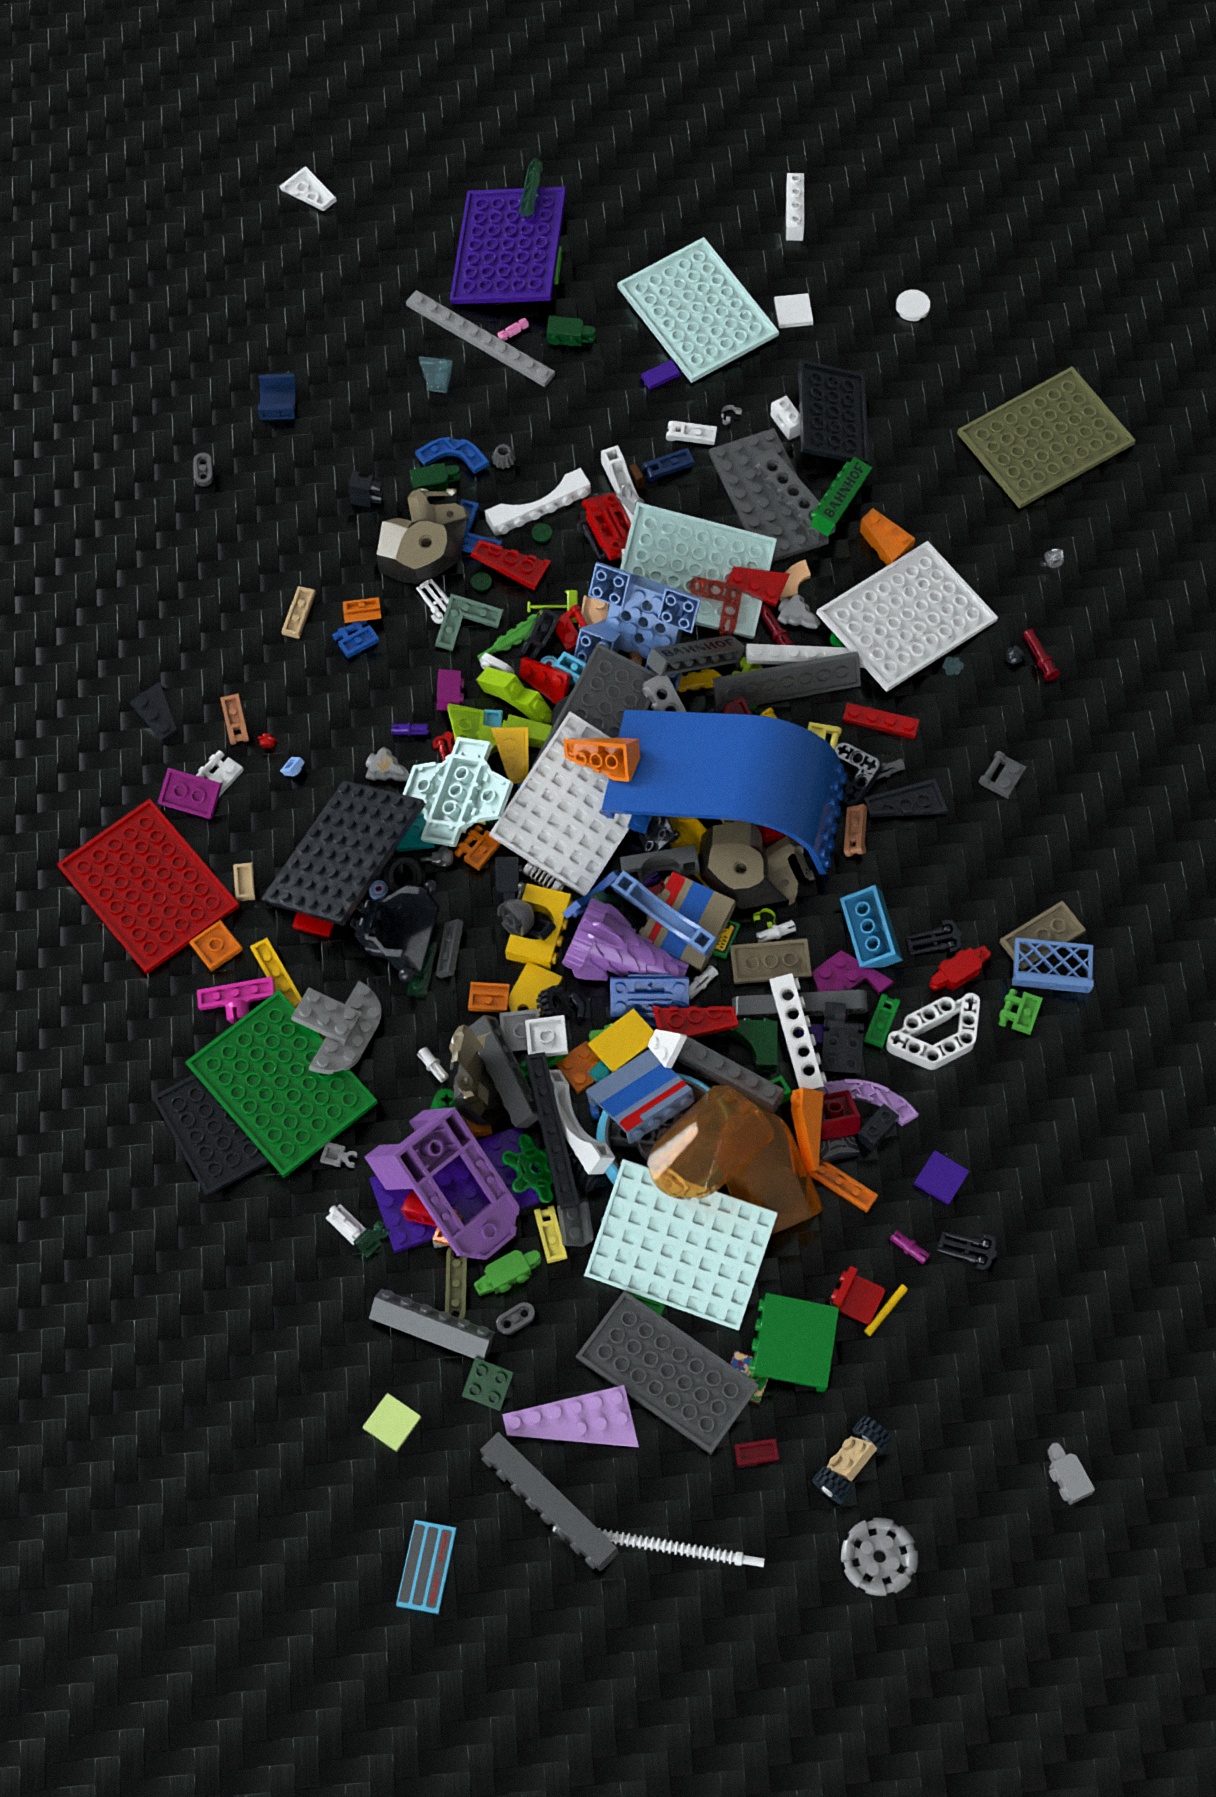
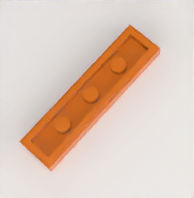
M820 1158L818 1171L807 1173L866 1213L878 1198V1194L829 1162L821 1163ZM801 1164L800 1169L804 1171L803 1165Z

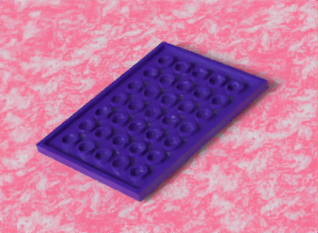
M566 187L467 191L450 295L451 304L551 301L567 194Z

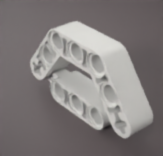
M974 993L965 994L963 998L957 1001L950 997H943L909 1014L904 1020L903 1028L893 1031L888 1035L886 1044L888 1052L929 1070H935L970 1052L974 1047L977 1035L980 1007L979 997ZM969 1003L972 1006L971 1011H968ZM947 1006L950 1008V1011H944L941 1007ZM959 1013L958 1031L956 1034L934 1045L914 1038ZM925 1015H931L934 1019L928 1020L925 1018ZM969 1020L972 1022V1025H966L964 1021ZM908 1024H915L916 1028H910ZM967 1038L971 1043H964L961 1039ZM945 1047H951L954 1051L948 1052L945 1050ZM916 1048L919 1052L912 1053L909 1049ZM928 1056H934L937 1060L931 1061L928 1059Z

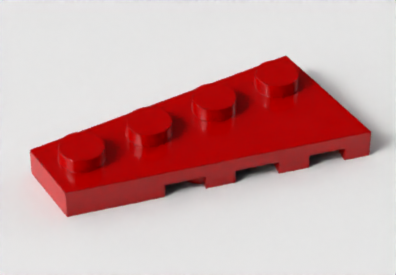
M483 540L478 541L471 553V557L532 590H535L551 560L537 559L534 555L520 554L517 550H506L500 545Z

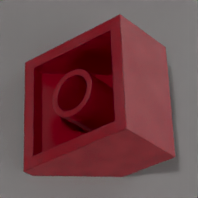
M849 1090L823 1095L821 1140L825 1141L858 1134L860 1131V1114Z

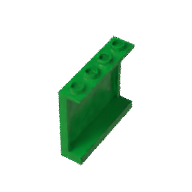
M766 1293L763 1299L760 1298L758 1311H761L760 1319L757 1318L755 1324V1331H758L757 1339L754 1338L752 1343V1351H755L754 1359H750L748 1371H752L751 1378L761 1376L816 1387V1391L824 1392L828 1387L839 1307Z

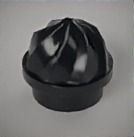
M1016 645L1013 648L1010 647L1006 653L1007 662L1011 664H1018L1025 657V654Z

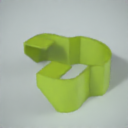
M764 908L760 912L753 914L755 922L760 920L762 912H769L774 916L773 923L775 925L776 916L771 909ZM771 921L767 922L768 929L772 928Z

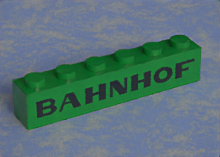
M853 457L851 462L847 461L836 477V480L833 481L819 502L817 508L811 514L810 518L813 520L809 526L829 536L866 480L872 467L856 457Z

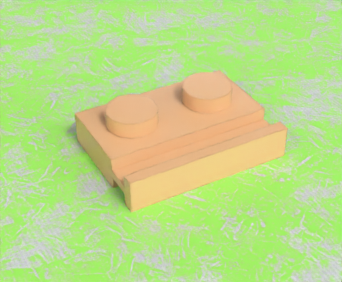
M584 595L581 614L588 625L605 621L610 604Z

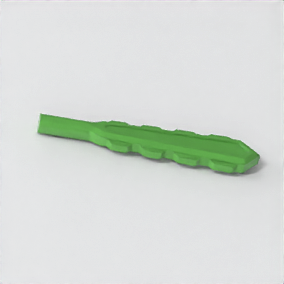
M532 614L527 618V621L517 624V628L510 629L505 636L501 635L498 637L491 648L477 656L479 661L484 653L493 655L496 652L508 651L513 645L521 644L537 614Z

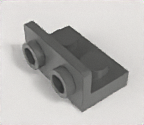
M583 1202L578 1207L559 1210L557 1207L563 1246L584 1247L594 1240L588 1202Z

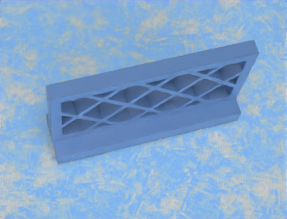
M1015 938L1012 986L1090 993L1094 984V980H1092L1093 945ZM1019 944H1027L1032 950L1024 955L1019 950ZM1040 946H1046L1051 952L1044 957L1037 949ZM1059 948H1066L1070 954L1063 959L1057 953V950ZM1078 950H1088V957L1084 961L1076 954ZM1033 952L1041 959L1036 965H1033L1027 958ZM1052 954L1060 961L1055 967L1046 960ZM1071 956L1080 963L1074 969L1066 962ZM1023 960L1031 967L1027 972L1019 971V964ZM1042 962L1050 969L1046 974L1041 973L1036 968ZM1062 964L1069 970L1066 976L1060 975L1056 970ZM1082 966L1087 971V978L1080 977L1075 971Z

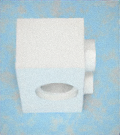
M784 396L772 402L770 416L787 439L791 440L799 436L800 413L788 397Z

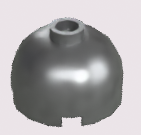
M521 899L507 900L497 908L498 917L502 916L504 920L501 924L512 935L523 937L535 923L532 905Z

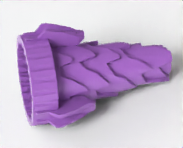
M591 898L562 961L564 966L572 969L576 978L595 981H607L609 977L607 971L620 977L628 976L629 974H671L672 977H685L689 964L670 956L663 949L653 945L652 940L636 934V930L631 928L632 925L614 906L609 903L604 904L594 898Z

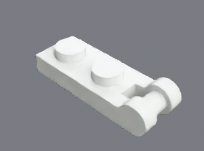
M669 421L668 423L669 431L666 433L668 441L679 440L708 445L715 444L716 426Z

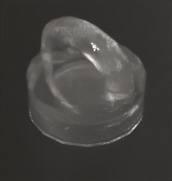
M1061 549L1048 551L1044 555L1048 566L1051 568L1059 567L1064 562Z

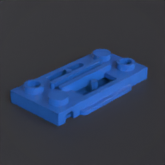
M629 974L628 977H610L611 1017H623L633 1008L642 1018H655L652 1006H659V1008H669V1006L689 1008V977H672L671 974Z

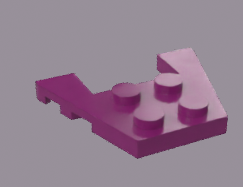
M842 950L811 972L818 992L853 990L866 980L878 994H881L893 984L891 979L872 968H860L858 960Z

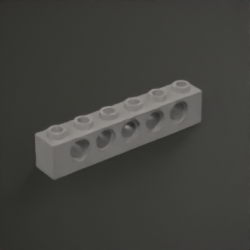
M657 675L643 684V693L646 698H650L653 711H666V708H670L673 712H686L667 675ZM657 692H663L665 699H659Z

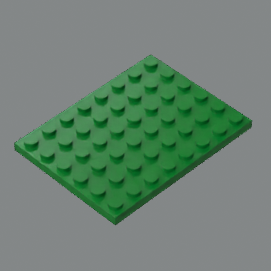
M278 990L185 1063L282 1177L285 1178L378 1102L350 1069L336 1071L333 1074H321L309 1070V1066L324 1040L316 1031L291 1020L296 1008Z

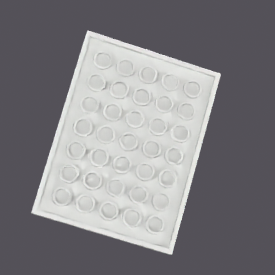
M928 541L822 606L816 613L850 652L858 651L860 663L886 692L987 628L998 619L997 615Z

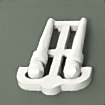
M430 579L420 584L416 589L431 608L433 613L431 616L432 620L435 623L441 624L443 614L439 612L440 610L435 605L438 604L445 613L446 607L442 601L447 606L449 598L433 579ZM430 584L433 585V587L436 589L441 598H438V596L430 588ZM426 588L435 601L432 603L421 589Z

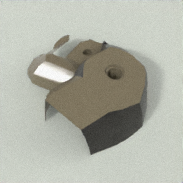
M421 488L414 490L408 497L412 521L395 518L382 522L377 550L379 572L398 581L421 584L438 576L461 559L467 517L470 519V514L463 506H459L456 503L433 505L429 504L427 500L428 496H452L456 493V489H447L446 492L428 491Z
M736 821L715 825L701 836L698 855L701 880L712 890L735 900L737 908L747 909L789 900V905L794 903L798 882L788 862V857L792 853L796 855L805 878L814 880L815 876L813 871L809 870L803 855L804 849L800 843L786 836L765 849L762 834L754 823Z
M464 1024L459 1026L453 1034L449 1047L452 1053L450 1070L453 1069L454 1061L459 1062L458 1073L454 1078L453 1085L454 1103L462 1116L471 1123L492 1125L505 1116L508 1111L502 1104L499 1092L494 1088V1082L486 1071L484 1061L476 1053V1051L484 1049L485 1038L491 1032L476 1037L472 1029Z

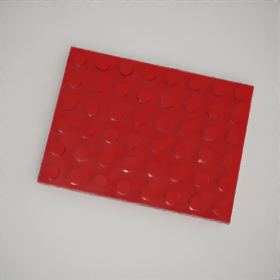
M151 799L145 801L57 863L58 868L146 975L187 946L191 939L240 907L235 898Z

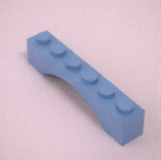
M624 870L612 884L615 892L707 958L717 945L716 937L671 908Z

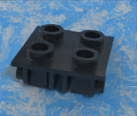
M655 816L649 822L646 833L638 832V836L645 853L668 849L667 847H671V843L673 844L679 839L680 832L677 829L672 830L667 816Z

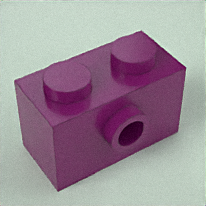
M438 670L437 710L448 711V703L463 704L464 693H460V689L464 688V678H461V671Z

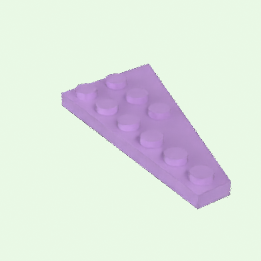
M625 1385L502 1414L506 1433L510 1436L639 1447Z

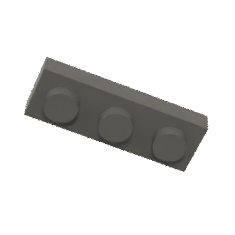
M459 919L446 922L444 926L436 976L440 978L454 975L463 927V921Z

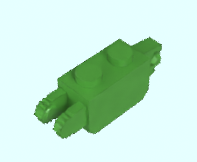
M514 1250L488 1264L485 1269V1275L474 1283L479 1296L492 1291L495 1294L498 1292L504 1293L511 1288V1285L517 1282L522 1283L529 1279L531 1269L541 1262L540 1253L534 1250L523 1255L521 1251Z

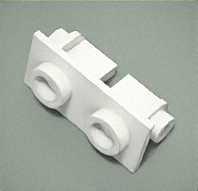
M341 1204L338 1207L334 1205L330 1208V1214L326 1219L354 1246L368 1231Z

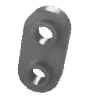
M199 453L194 457V477L196 483L200 486H208L213 481L212 459L207 453Z
M522 1302L500 1315L496 1322L498 1331L503 1335H511L532 1322L535 1317L533 1306L527 1302ZM527 1312L528 1316L522 1317L521 1313ZM507 1322L511 1324L509 1328H505L503 1325Z

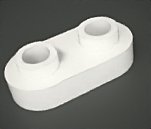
M484 653L480 658L481 667L484 670L490 667L514 674V670L508 664L490 654Z

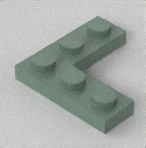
M450 594L435 646L453 651L462 618L498 628L503 609Z

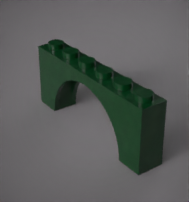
M743 1018L738 1020L739 1027L711 1033L734 1037L746 1045L754 1057L757 1072L777 1071V1021L769 1018L762 1020ZM702 1036L694 1037L692 1039L696 1040ZM675 1060L671 1069L678 1070L679 1062Z

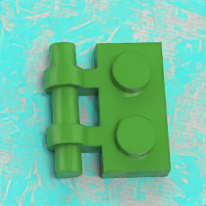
M1010 989L1009 994L1006 995L1004 1000V1009L1000 1011L998 1024L1006 1026L1007 1021H1013L1011 1029L1030 1035L1043 998L1024 992L1022 998L1016 997L1018 991ZM1013 1005L1019 1006L1017 1013L1011 1012Z

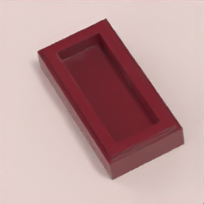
M776 1438L734 1445L738 1467L779 1461Z

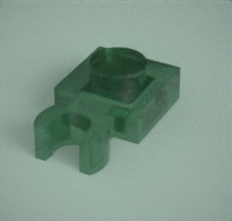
M381 1221L375 1223L373 1230L367 1228L353 1241L367 1258L382 1244L379 1239L388 1236L390 1232L386 1228L380 1231L385 1225Z

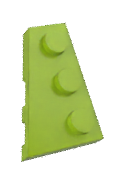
M448 703L447 709L455 742L457 737L475 739L477 730L481 731L483 725L484 710Z

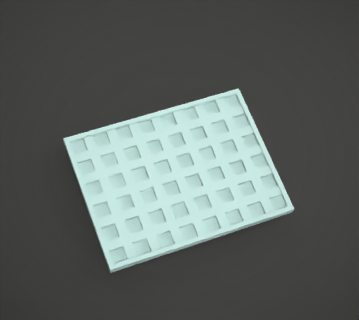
M623 1159L584 1276L739 1331L778 1212Z

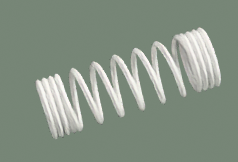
M528 862L523 869V873L530 876L531 879L535 878V882L539 881V885L543 884L544 888H548L553 882L554 877L550 879L547 886H544L550 875L548 874L544 882L540 883V880L546 874L544 871L539 880L536 881V877L542 870L539 869L535 877L532 878V874L538 867ZM557 879L551 889L561 892L564 883Z

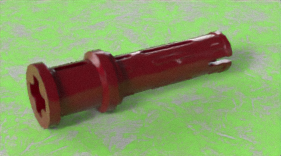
M767 604L762 605L760 614L773 634V641L778 645H795L789 639L788 632L782 629Z
M1034 629L1025 631L1023 636L1038 660L1037 665L1043 670L1046 681L1057 678L1060 675V670L1053 664L1052 656L1046 653Z

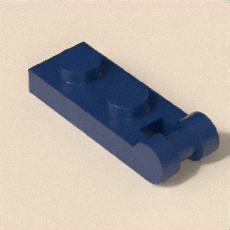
M685 448L645 462L642 468L644 472H647L648 481L654 482L660 477L694 466L695 461L689 449Z

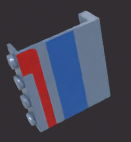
M650 1049L586 1090L589 1103L593 1107L599 1105L626 1132L629 1144L641 1139L645 1134L656 1129L659 1125L673 1118L677 1113L695 1102L692 1088L671 1068H665Z

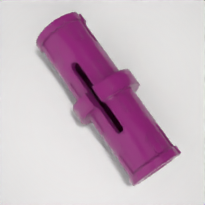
M896 1230L895 1234L891 1236L890 1241L901 1247L905 1254L909 1253L920 1261L921 1264H924L930 1253L919 1247L915 1240L911 1241L899 1230Z

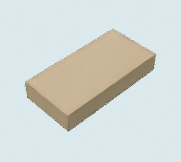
M252 862L234 864L236 901L255 900Z

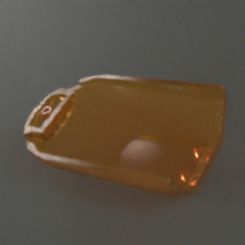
M729 1085L713 1086L655 1142L648 1158L650 1177L657 1188L671 1197L683 1200L697 1197V1199L707 1197L722 1187L774 1138V1130L759 1107Z
M749 1109L733 1115L726 1121L716 1142L718 1164L732 1197L778 1212L771 1234L809 1219L824 1210L789 1127L781 1118L766 1110Z

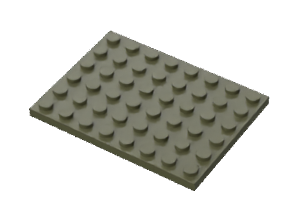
M1073 367L1066 369L959 428L957 432L1019 509L1135 444V439Z

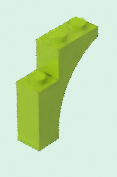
M487 667L476 679L485 693L503 699L521 711L530 720L550 725L552 711L538 691L524 688L515 674Z
M510 714L507 721L503 720L502 727H528V746L541 749L552 729V725ZM482 725L481 731L477 730L475 740L491 742L493 745L489 754L491 756L498 751L490 726Z

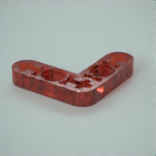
M693 578L689 584V591L693 595L723 601L718 631L722 636L732 635L738 619L742 596L741 588L734 584L711 579ZM696 583H699V590L696 589ZM716 586L720 589V593L713 594L710 588ZM731 591H735V597H731ZM733 607L735 613L729 615L726 613L725 608ZM727 620H730L729 631L725 630Z

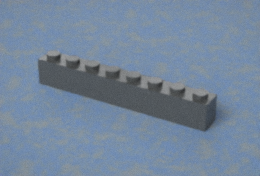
M499 1432L480 1449L483 1455L481 1458L488 1467L493 1465L498 1470L496 1474L504 1482L508 1480L512 1484L510 1488L518 1496L522 1494L527 1499L525 1501L526 1504L533 1511L537 1509L541 1513V1519L547 1525L552 1523L556 1527L555 1532L563 1540L567 1538L571 1542L570 1547L577 1554L581 1552L586 1557L585 1562L592 1569L596 1567L599 1571H602L619 1553L617 1547Z

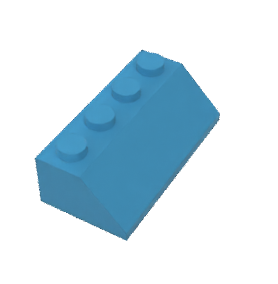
M876 885L840 898L860 968L887 967L903 961L882 891Z

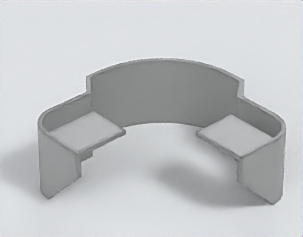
M733 405L725 406L721 413L723 424H729L731 418L726 416L725 421L724 411L733 410L736 414H742V409L736 408Z

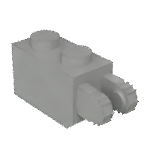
M1052 1443L1047 1450L1052 1462L1049 1466V1474L1054 1482H1058L1061 1488L1059 1492L1063 1500H1067L1071 1505L1093 1494L1095 1489L1078 1457L1071 1453L1066 1455L1060 1444Z

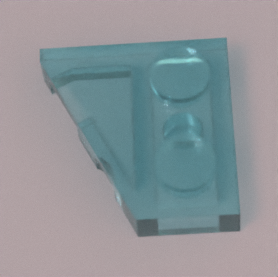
M419 356V363L429 391L446 393L452 369V360Z

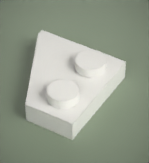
M655 1029L648 1047L665 1068H672L687 1035Z

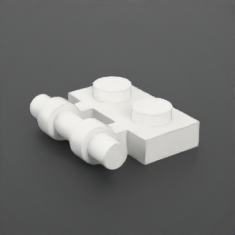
M220 750L215 755L212 754L209 758L210 761L204 767L201 766L196 775L222 783L219 797L244 771L242 766L229 757L222 762L221 759L224 753ZM214 766L218 767L213 774L210 773Z

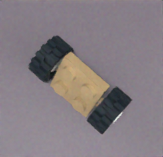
M862 1416L852 1429L857 1438L850 1436V1438L845 1440L842 1448L830 1459L829 1464L822 1466L812 1479L813 1483L822 1493H825L828 1498L830 1497L831 1500L836 1501L838 1504L842 1505L853 1490L846 1480L852 1481L875 1451L882 1454L893 1441L891 1435L880 1424L878 1425L876 1421H872L870 1417Z

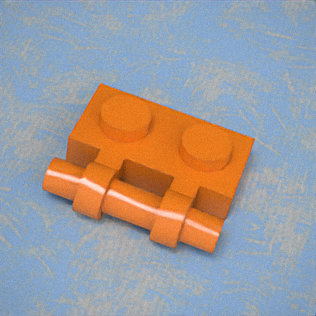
M476 825L474 829H470L464 841L459 842L454 855L460 857L463 853H466L464 861L479 871L500 847L501 843L490 837L488 830L483 835L479 834L483 829ZM473 841H477L472 848L469 846Z

